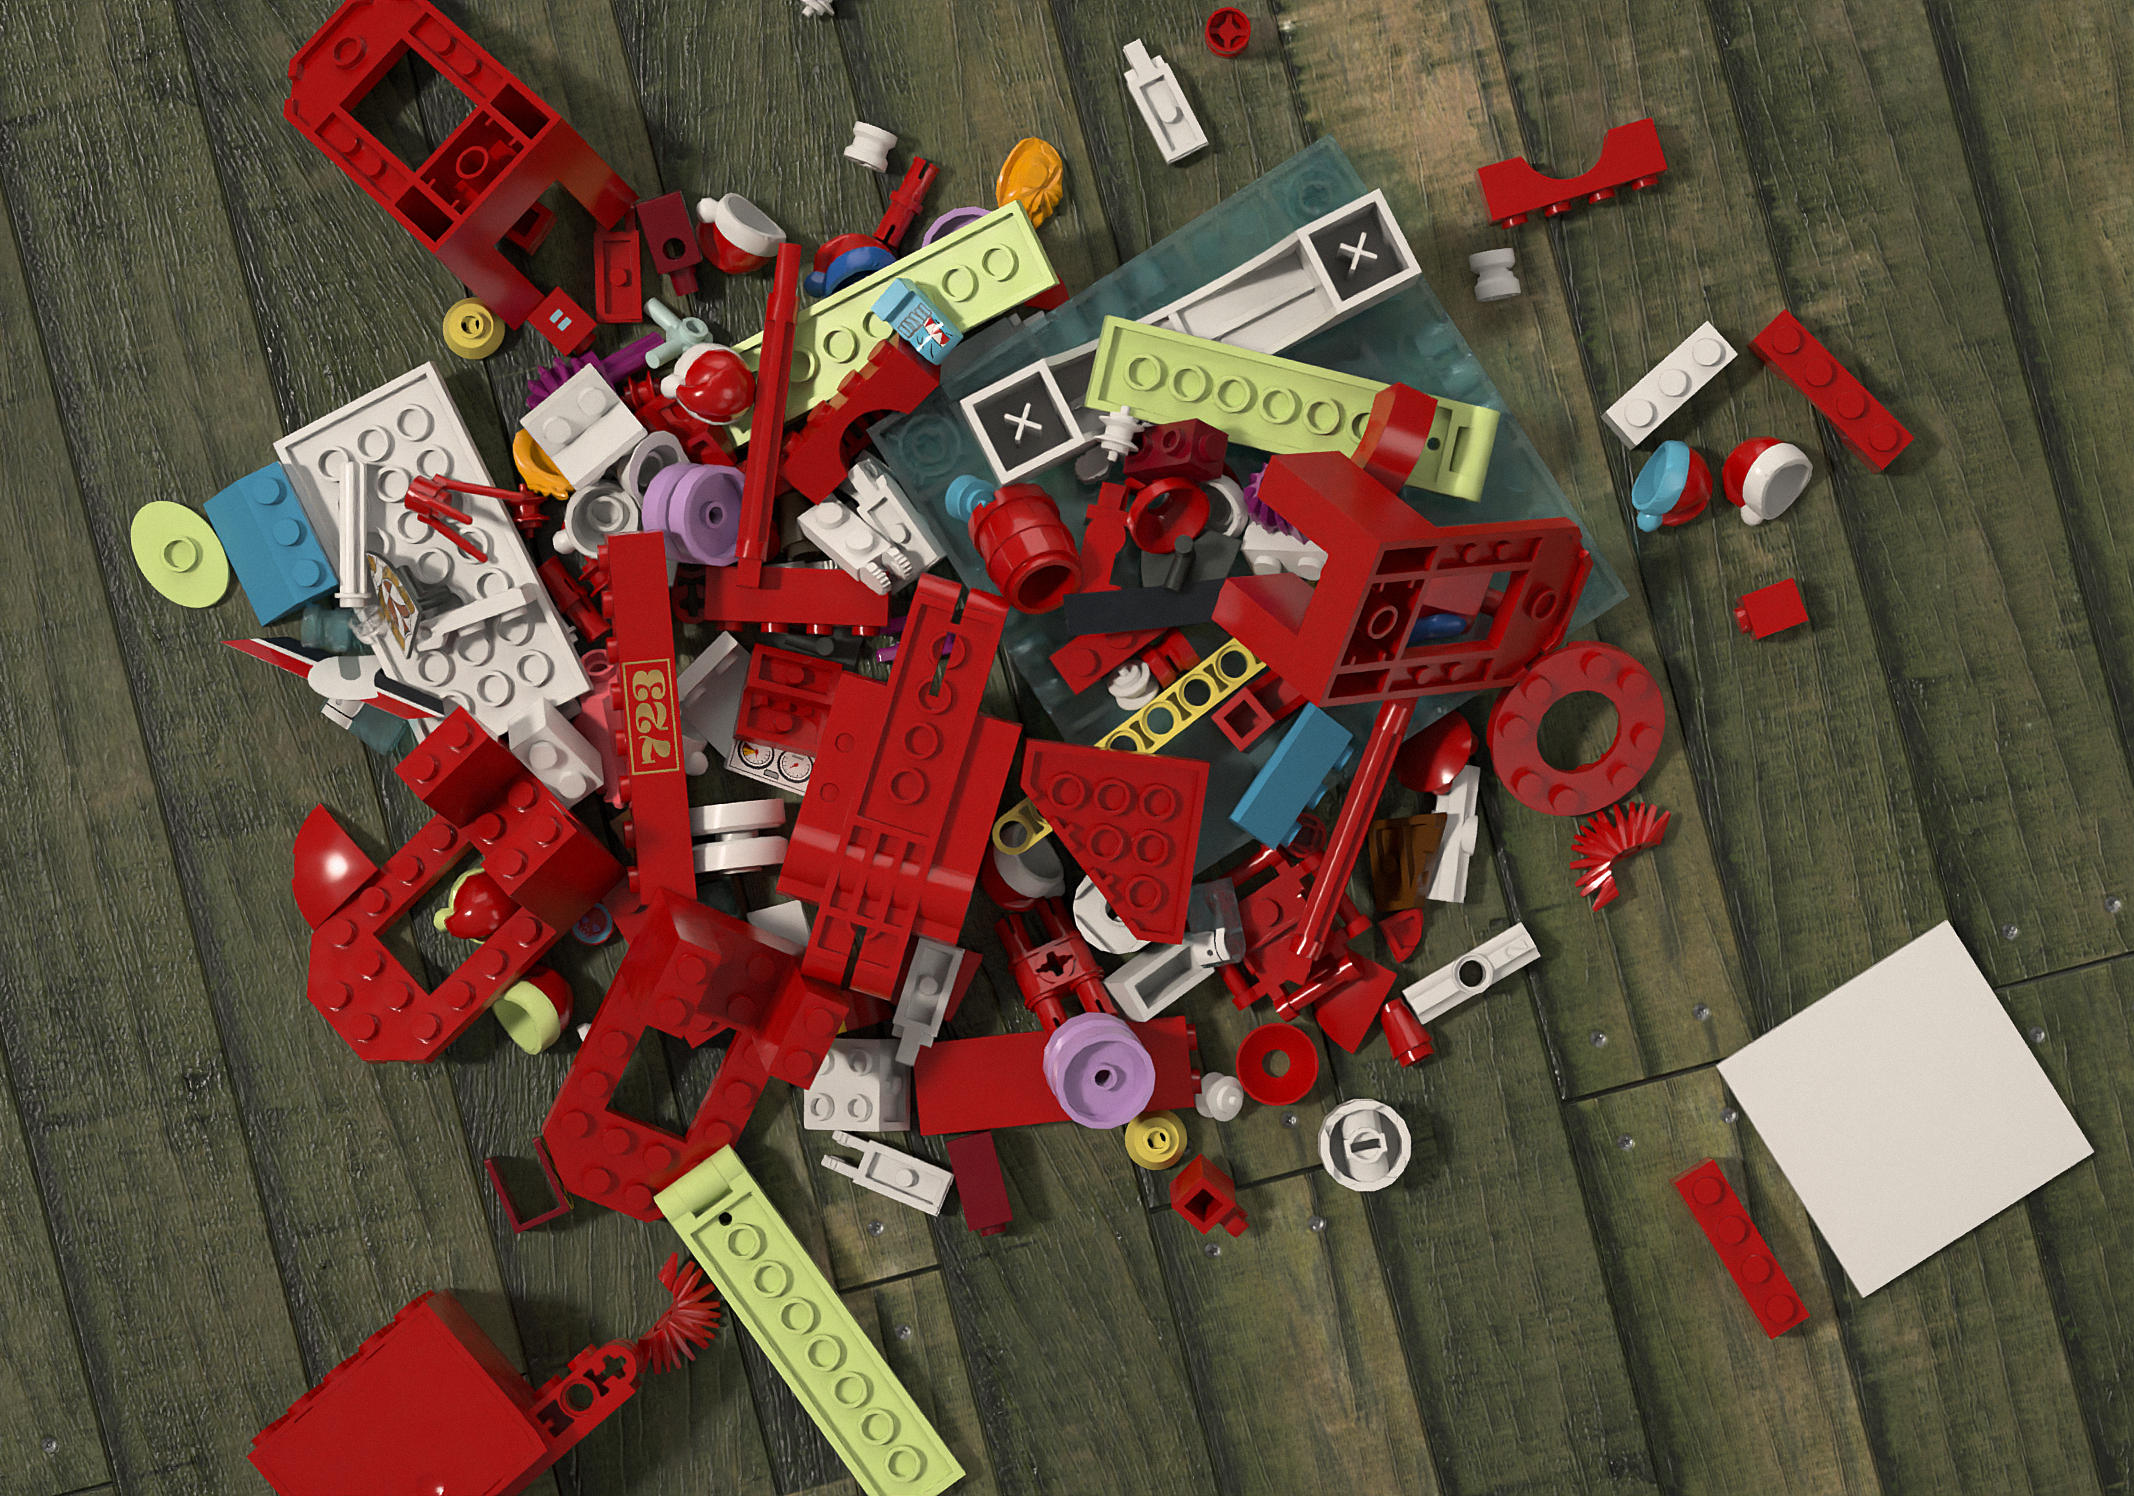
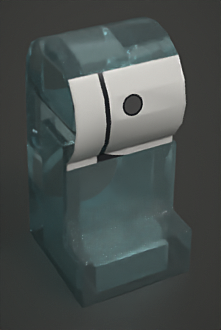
M326 697L318 708L323 714L385 757H390L410 726L407 720L359 700H335Z
M1232 876L1192 885L1187 919L1191 934H1193V953L1197 962L1204 969L1239 963L1244 958L1246 944Z

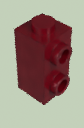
M1198 418L1144 427L1143 432L1133 434L1131 442L1139 448V451L1128 452V456L1125 457L1123 474L1147 486L1153 480L1169 477H1185L1193 480L1195 483L1221 479L1229 434Z
M991 1129L946 1141L969 1232L979 1229L980 1237H985L1006 1231L1005 1222L1014 1220Z

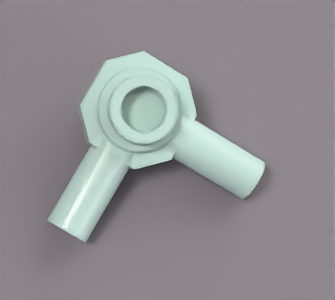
M655 297L645 304L643 311L666 331V342L648 351L645 355L646 362L651 368H657L674 358L680 359L682 354L694 345L713 343V335L708 331L707 325L700 319L688 317L680 320Z

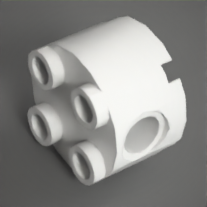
M1352 1099L1337 1105L1324 1117L1318 1133V1153L1324 1168L1339 1184L1355 1191H1376L1391 1185L1404 1171L1411 1156V1136L1405 1121L1388 1105L1373 1099Z

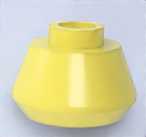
M476 297L466 298L455 303L448 310L443 322V335L447 345L454 353L466 359H482L491 355L501 345L505 334L504 321L483 301ZM477 321H479V328H478V329H477V324H476ZM464 323H466V331L463 330Z
M1169 1110L1142 1112L1128 1124L1125 1133V1145L1130 1157L1138 1165L1150 1170H1162L1174 1165L1182 1157L1187 1145V1133L1180 1118ZM1160 1133L1164 1134L1165 1141H1162ZM1148 1139H1151L1153 1144L1152 1147L1149 1146L1147 1141Z

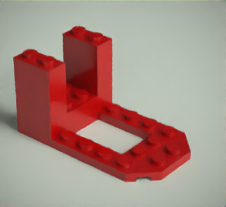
M346 0L289 62L288 78L292 81L291 97L285 99L283 116L394 217L514 331L520 327L546 297L493 246L554 182L608 231L640 198L556 111L428 0ZM410 47L477 105L415 173L349 115L351 110Z
M1340 451L1272 455L1265 469L1257 497L1328 554L1326 563L1322 567L1315 590L1294 572L1226 578L1220 590L1211 619L1318 708L1514 686L1528 673L1525 665L1540 651L1549 655L1562 643L1594 563L1590 553L1583 548L1580 542L1583 536L1579 526L1567 517L1435 527ZM1512 571L1509 577V584L1501 604L1494 614L1493 624L1486 640L1405 648L1432 578Z
M461 705L393 769L419 799L436 811L437 814L312 934L307 998L356 1054L368 1064H387V1062L431 1064L627 875V869L570 808L568 809L510 751V745ZM475 846L486 858L480 864L510 898L522 907L430 995L379 937Z
M659 886L541 1127L565 1191L646 1223L665 1217L653 1197L725 1145L729 1144L734 1149L770 1075L809 1091L850 1008L839 985L800 974L807 947ZM694 1013L737 1030L685 1137L607 1106L646 1025L682 1039Z

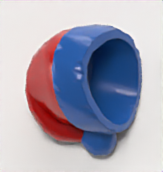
M857 233L839 235L824 243L815 254L813 272L807 276L804 282V289L807 295L814 298L822 297V300L897 261L889 248L873 237Z

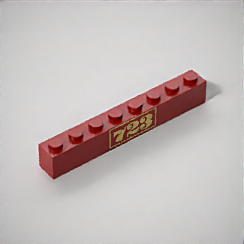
M661 529L604 534L605 544L597 545L599 572L608 573L609 591H601L603 617L604 619L612 618L613 637H606L605 643L608 665L616 664L618 683H610V698L612 711L620 710L622 729H614L616 756L625 757L626 775H618L620 801L621 803L629 802L630 820L622 822L625 849L633 848L635 865L627 867L629 894H637L641 905L651 904L659 886L689 899L696 900L697 894L664 533Z

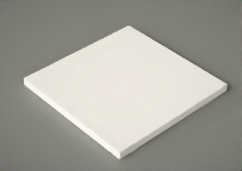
M1948 920L1939 923L1715 1065L1862 1298L2094 1152Z

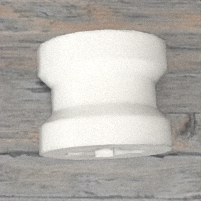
M856 122L853 128L855 138L852 145L845 148L843 157L868 169L885 173L888 165L886 155L889 149L895 147L898 138L878 127L863 122Z

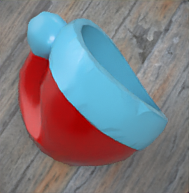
M1674 440L1663 442L1649 458L1634 483L1631 495L1632 504L1639 511L1636 518L1638 527L1645 532L1657 530L1660 525L1675 527L1689 522L1708 506L1712 497L1713 478L1704 458L1696 450L1689 447L1687 443Z

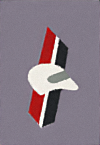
M288 636L220 641L308 679L312 689L324 697L335 700H359L405 720L445 717L442 700L381 675L379 669L382 667L376 655L336 656Z

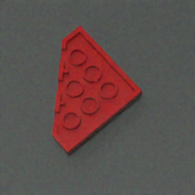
M1025 737L1018 784L1136 940L1182 945L1210 763L1202 759Z

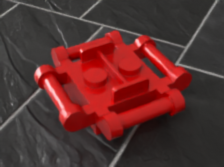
M1280 843L1273 851L1264 844H1261V850L1215 880L1208 878L1198 885L1197 888L1200 896L1212 908L1217 917L1192 933L1197 934L1225 928L1230 935L1228 938L1247 969L1259 979V982L1249 987L1231 958L1212 963L1235 997L1231 1001L1237 1010H1243L1268 993L1280 1017L1289 1023L1300 1016V1010L1344 981L1353 982L1363 975L1360 963L1346 942L1373 924L1366 913L1362 915L1359 913L1345 891L1337 912L1346 925L1341 928L1337 920L1334 919L1319 958L1321 959L1331 952L1336 959L1337 965L1290 994L1283 984L1287 979L1282 978L1291 955V951L1288 948L1313 885L1307 874L1311 872L1314 878H1316L1325 851L1321 848L1294 865ZM1272 865L1275 867L1279 876L1231 906L1225 897L1227 893L1268 866Z

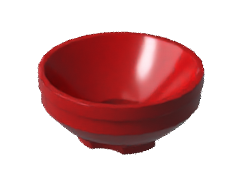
M1169 477L1153 480L1150 485L1138 492L1128 513V529L1137 546L1143 551L1151 554L1173 552L1176 550L1174 543L1178 536L1187 535L1193 540L1203 530L1210 515V501L1203 489L1188 478ZM1163 493H1169L1168 499L1164 504L1154 509H1148V504Z
M1268 1023L1252 1030L1241 1042L1235 1059L1237 1077L1243 1089L1253 1099L1271 1106H1284L1304 1097L1316 1081L1319 1069L1317 1051L1310 1038L1302 1030L1285 1023ZM1278 1049L1287 1054L1290 1066L1284 1075L1271 1077L1263 1070L1262 1060L1266 1053Z

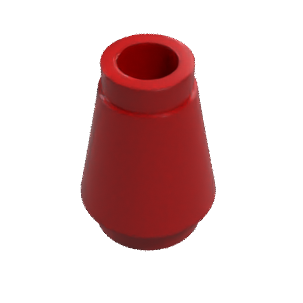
M1397 998L1379 1008L1378 1013L1381 1017L1380 1020L1393 1061L1398 1060L1402 1069L1413 1066L1435 1053L1430 1044L1433 1041L1432 1037L1407 1005L1404 1004L1402 998Z

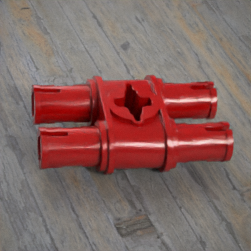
M1061 896L1050 898L1052 902L1051 908L1055 916L1052 914L1046 900L1042 901L1035 908L1051 939V942L1043 946L1034 947L1019 914L1008 916L1011 922L1010 927L1014 934L1011 933L1004 918L994 925V930L1009 956L1007 970L1010 975H1014L1023 993L1025 1008L1031 1013H1036L1047 1035L1048 1042L1054 1031L1057 1030V1026L1060 1027L1069 1019L1061 1000L1073 994L1078 995L1086 1013H1101L1100 1008L1102 1013H1108L1115 1017L1119 1015L1102 984L1105 972L1102 967L1097 965L1080 930L1075 928ZM1056 965L1059 971H1063V974L1055 976V973L1049 971L1048 968Z

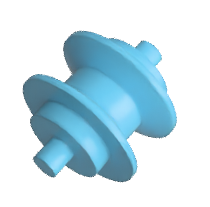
M973 475L959 476L950 484L945 497L946 509L952 517L968 523L973 510L980 502L985 508L996 499L993 494L995 489L989 482L978 479Z

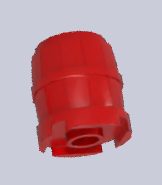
M1017 483L993 492L996 498L994 501L990 502L985 508L980 502L973 510L968 521L970 540L979 555L984 559L988 576L997 586L1007 603H1010V606L1026 614H1042L1053 611L1064 605V594H1076L1081 584L1083 566L1075 546V539L1061 520L1060 510L1051 494H1046L1042 486L1035 483Z

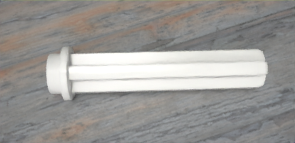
M343 462L339 466L340 593H335V598H340V607H367V598H372V593H367V466L363 462Z

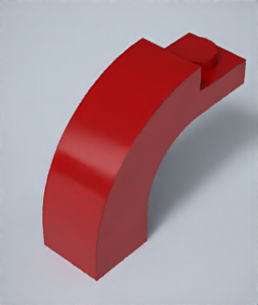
M1397 382L1375 394L1366 430L1350 460L1397 495L1411 474L1424 448L1432 426L1438 400L1401 382Z

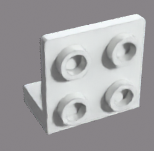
M591 363L587 364L520 420L523 427L551 458L576 491H580L585 486L597 482L610 465L621 456L632 453L648 434L646 429Z
M726 630L677 678L680 714L725 758L732 742L737 710L751 656Z
M835 1038L809 1091L804 1089V1127L813 1130L875 1132L910 1130L911 1066L895 1061L901 1039Z

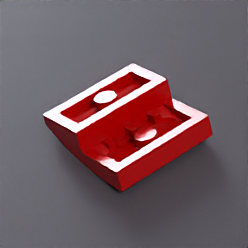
M755 643L744 679L732 739L816 758L841 677L843 664Z

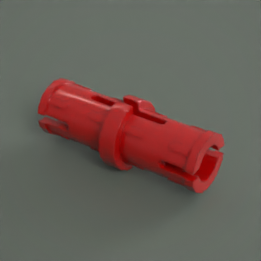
M917 156L914 157L913 163L898 192L892 191L889 197L892 203L876 231L872 234L873 238L883 242L889 229L894 227V231L886 245L895 250H898L899 244L914 215L920 216L924 208L921 203L936 176L941 171L930 163L923 178L919 179L918 176L926 160Z
M553 556L536 569L544 586L558 603L556 609L561 615L566 614L589 645L600 639L612 628L587 597L589 591L586 587H580L557 556Z

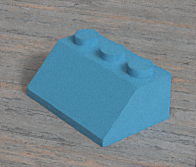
M276 461L235 481L203 504L262 627L340 590V581L281 462Z
M1311 702L1306 704L1227 820L1272 851L1276 849L1279 843L1287 848L1302 827L1300 823L1295 821L1306 805L1313 810L1328 789V786L1322 783L1324 777L1331 767L1340 771L1354 751V748L1348 745L1353 734Z

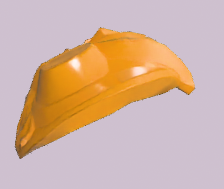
M1036 137L1022 139L1009 154L997 180L996 198L998 207L1001 208L1014 200H1021L1029 219L1033 222L1035 230L1042 225L1045 218L1053 213L1055 206H1057L1064 195L1062 189L1063 163L1058 152L1048 142Z
M525 428L517 432L513 443L514 460L529 490H534L536 494L541 492L545 498L552 494L558 500H567L569 498L568 492H576L574 487Z

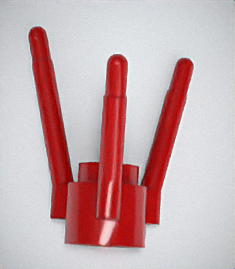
M435 474L432 480L418 475L408 488L404 507L417 513L418 521L433 527L466 553L472 555L481 563H486L488 561L486 554L439 520L446 515L466 525L473 523L472 517L450 506L452 494L448 493L447 490L523 502L525 495L505 489L451 480L439 474Z

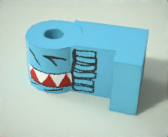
M896 278L870 308L882 321L889 323L905 340H909L920 354L935 365H939L963 338L960 330L909 278Z

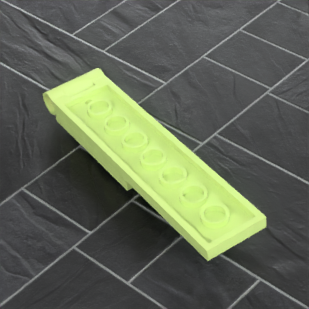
M1014 200L798 312L784 427L808 416L813 408L822 400L828 403L838 393L837 388L842 379L853 369L859 372L869 362L867 360L868 355L875 345L884 338L889 341L897 333L889 323L882 321L870 309L896 278L911 279L962 334L1060 284L1021 200ZM763 331L731 347L749 366L756 384ZM754 403L749 412L737 422L722 425L733 446L734 452L749 446Z
M1106 315L1103 321L1084 407L1106 413H1120L1121 407L1124 405L1131 407L1130 416L1137 418L1139 421L1156 425L1198 418L1229 434V443L1258 449L1261 452L1280 455L1340 451L1350 459L1366 430L1375 394L1392 385ZM1427 394L1438 400L1434 419L1419 459L1403 486L1463 501L1480 503L1501 413L1492 409ZM1429 439H1432L1434 442L1432 450L1427 446Z
M729 1144L653 1197L662 1213L672 1224L868 1496H937L966 1475L963 1467L861 1328L856 1317ZM724 1212L732 1216V1219L727 1223L719 1219V1216Z

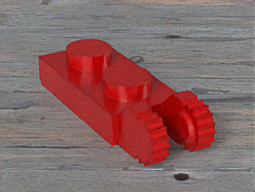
M636 202L623 215L625 218V231L609 232L597 221V232H594L596 321L598 325L643 323L640 231H637Z

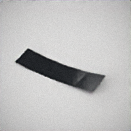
M1226 578L1184 583L1181 594L1165 590L1163 588L1164 585L1064 594L1063 602L1068 636L1214 622L1211 617Z

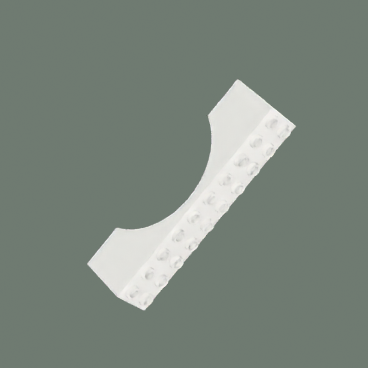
M1378 188L1294 231L1276 245L1238 268L1135 322L1276 356L1414 286L1422 271L1382 192ZM1100 338L1063 353L1043 358L960 400L962 413L1000 488L1017 483H1025L1101 444L1093 439L1094 436L1105 433L1106 425L1099 419V416H1109L1110 413L1084 407Z

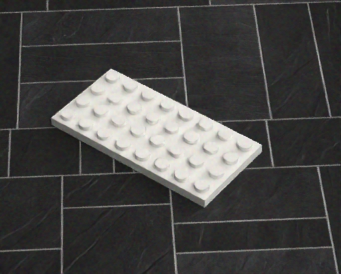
M429 361L273 443L339 581V466L343 462H363L367 466V551L371 550L380 553L395 568L408 565L423 592L442 585H447L451 592V602L423 611L420 621L528 582L534 586L538 599L525 604L528 613L501 622L499 614L483 620L486 628L462 637L459 636L457 629L453 630L449 634L445 645L440 648L418 652L417 646L414 643L411 658L406 660L379 604L367 561V593H372V598H367V607H353L386 677L440 699L443 702L445 717L408 720L419 744L460 705L501 737L508 733L507 721L540 697L544 696L555 708H558L595 689L502 499L447 490L448 493L452 494L450 506L472 517L473 523L466 525L446 515L439 519L486 554L488 557L486 563H481L472 555L466 553L433 527L418 521V514L404 507L408 488L418 475L432 480L435 474H439L451 480L496 488L434 361Z

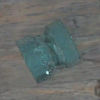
M307 603L302 619V647L318 649L321 645L330 646L334 651L349 653L354 630V609L338 606L335 610H326L321 604Z

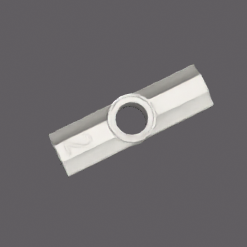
M1465 765L1461 773L1453 780L1450 790L1443 795H1437L1435 810H1432L1431 814L1447 812V822L1426 899L1464 903L1469 856H1473L1477 835L1478 816L1475 815L1480 767Z
M1519 922L1473 950L1459 955L1454 961L1402 990L1419 1022L1421 1025H1424L1539 958L1540 954L1522 923ZM1470 960L1478 962L1483 969L1481 982L1473 987L1464 985L1459 977L1461 966Z

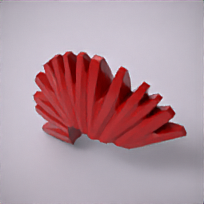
M1629 802V815L1626 821L1618 804H1614L1616 827H1613L1601 809L1596 812L1598 822L1591 816L1587 818V821L1596 833L1583 825L1579 827L1586 837L1575 834L1573 838L1581 845L1572 844L1571 851L1588 858L1570 862V869H1591L1574 884L1576 888L1585 886L1579 893L1582 898L1601 889L1592 907L1595 913L1620 896L1614 877L1611 874L1613 866L1617 862L1638 853L1640 850L1660 845L1671 817L1670 812L1665 811L1658 821L1655 822L1657 806L1651 804L1645 816V802H1641L1638 812L1635 809V802Z
M672 1252L657 1275L668 1291L673 1293V1303L657 1320L655 1325L642 1337L638 1338V1345L644 1357L643 1366L639 1373H645L650 1359L654 1374H661V1361L667 1373L671 1372V1360L676 1369L681 1368L677 1349L684 1353L691 1361L696 1359L685 1339L688 1338L706 1350L709 1344L704 1337L714 1339L715 1335L703 1326L719 1328L718 1323L709 1319L720 1318V1312L711 1310L720 1307L719 1300H701L716 1288L711 1282L694 1290L704 1271L699 1267L692 1273L695 1263L690 1260L677 1274L678 1253Z

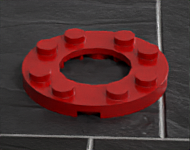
M1589 640L1567 642V647L1553 651L1549 655L1537 654L1525 665L1528 673L1514 686L1503 687L1493 704L1487 725V746L1490 748L1494 765L1493 770L1505 788L1518 801L1535 811L1554 816H1576L1604 808L1632 790L1647 773L1657 756L1665 726L1664 703L1658 685L1651 674L1635 657L1609 643ZM1583 690L1603 693L1612 700L1618 714L1617 734L1605 754L1602 753L1601 759L1592 764L1580 765L1575 770L1570 771L1553 768L1546 763L1537 749V730L1546 711L1555 701L1569 693Z

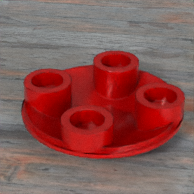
M1434 708L1425 711L1415 717L1408 725L1393 764L1395 774L1398 780L1410 790L1443 795L1450 790L1453 780L1464 769L1469 757L1476 752L1479 742L1478 738L1472 732L1466 718L1459 712L1450 708Z

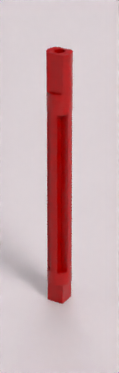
M779 243L773 293H768L735 549V558L739 559L736 586L758 589L762 562L767 561L800 297L796 296L802 245L792 243Z
M1420 696L1383 700L1288 948L1291 951V955L1282 975L1284 979L1304 986L1314 960L1318 961Z

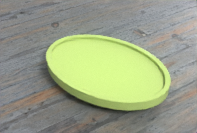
M170 501L152 502L138 511L131 526V545L139 568L152 586L171 601L190 608H206L220 601L228 589L230 567L225 549L211 526L191 509Z

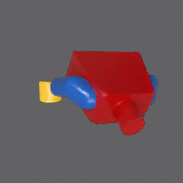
M1493 573L1432 578L1407 643L1469 634L1478 613L1493 618L1505 594L1488 587Z

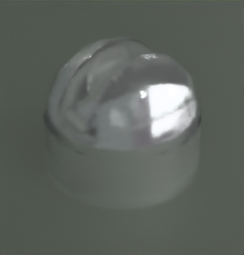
M373 604L356 613L349 621L348 627L361 642L374 645L377 644L376 635L380 634L383 638L387 636L389 622L379 606Z

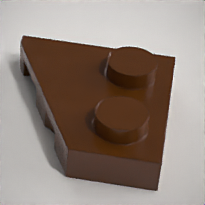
M1447 812L1371 822L1367 833L1377 912L1424 907L1447 822Z

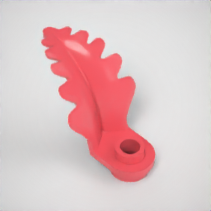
M595 649L587 652L580 659L595 689L579 696L582 709L576 715L571 725L601 754L604 784L597 788L595 792L597 794L606 793L604 802H612L616 808L622 809L626 807L627 802L621 803L618 775H626V768L623 758L616 756L614 729H622L620 710L612 711L610 698V683H618L616 664L608 665L605 649Z

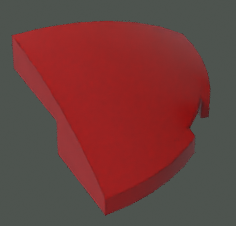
M660 394L633 414L648 432L645 437L657 431H666L675 435L690 463L731 467L738 460L723 426L707 424L695 419L680 405L677 398L668 399L663 394Z
M319 803L304 821L292 852L295 854L294 878L291 880L293 893L302 915L314 931L380 870L322 803Z
M1352 951L1363 969V975L1353 982L1344 981L1313 1001L1316 1008L1314 1015L1324 1031L1343 1049L1354 1054L1398 974ZM1331 952L1312 964L1305 985L1337 965L1336 959Z

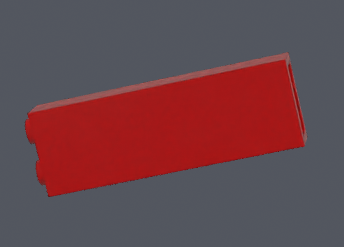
M1184 1014L1154 1017L1146 1022L1124 1021L1137 1035L1141 1044L1149 1053L1156 1073L1153 1094L1144 1110L1140 1113L1195 1107V1094H1202L1200 1070L1191 1069L1189 1051L1197 1050L1195 1023L1186 1024ZM1044 1029L933 1041L931 1048L920 1045L914 1063L921 1136L1073 1120L1059 1104L1045 1077L1043 1060L1048 1038Z

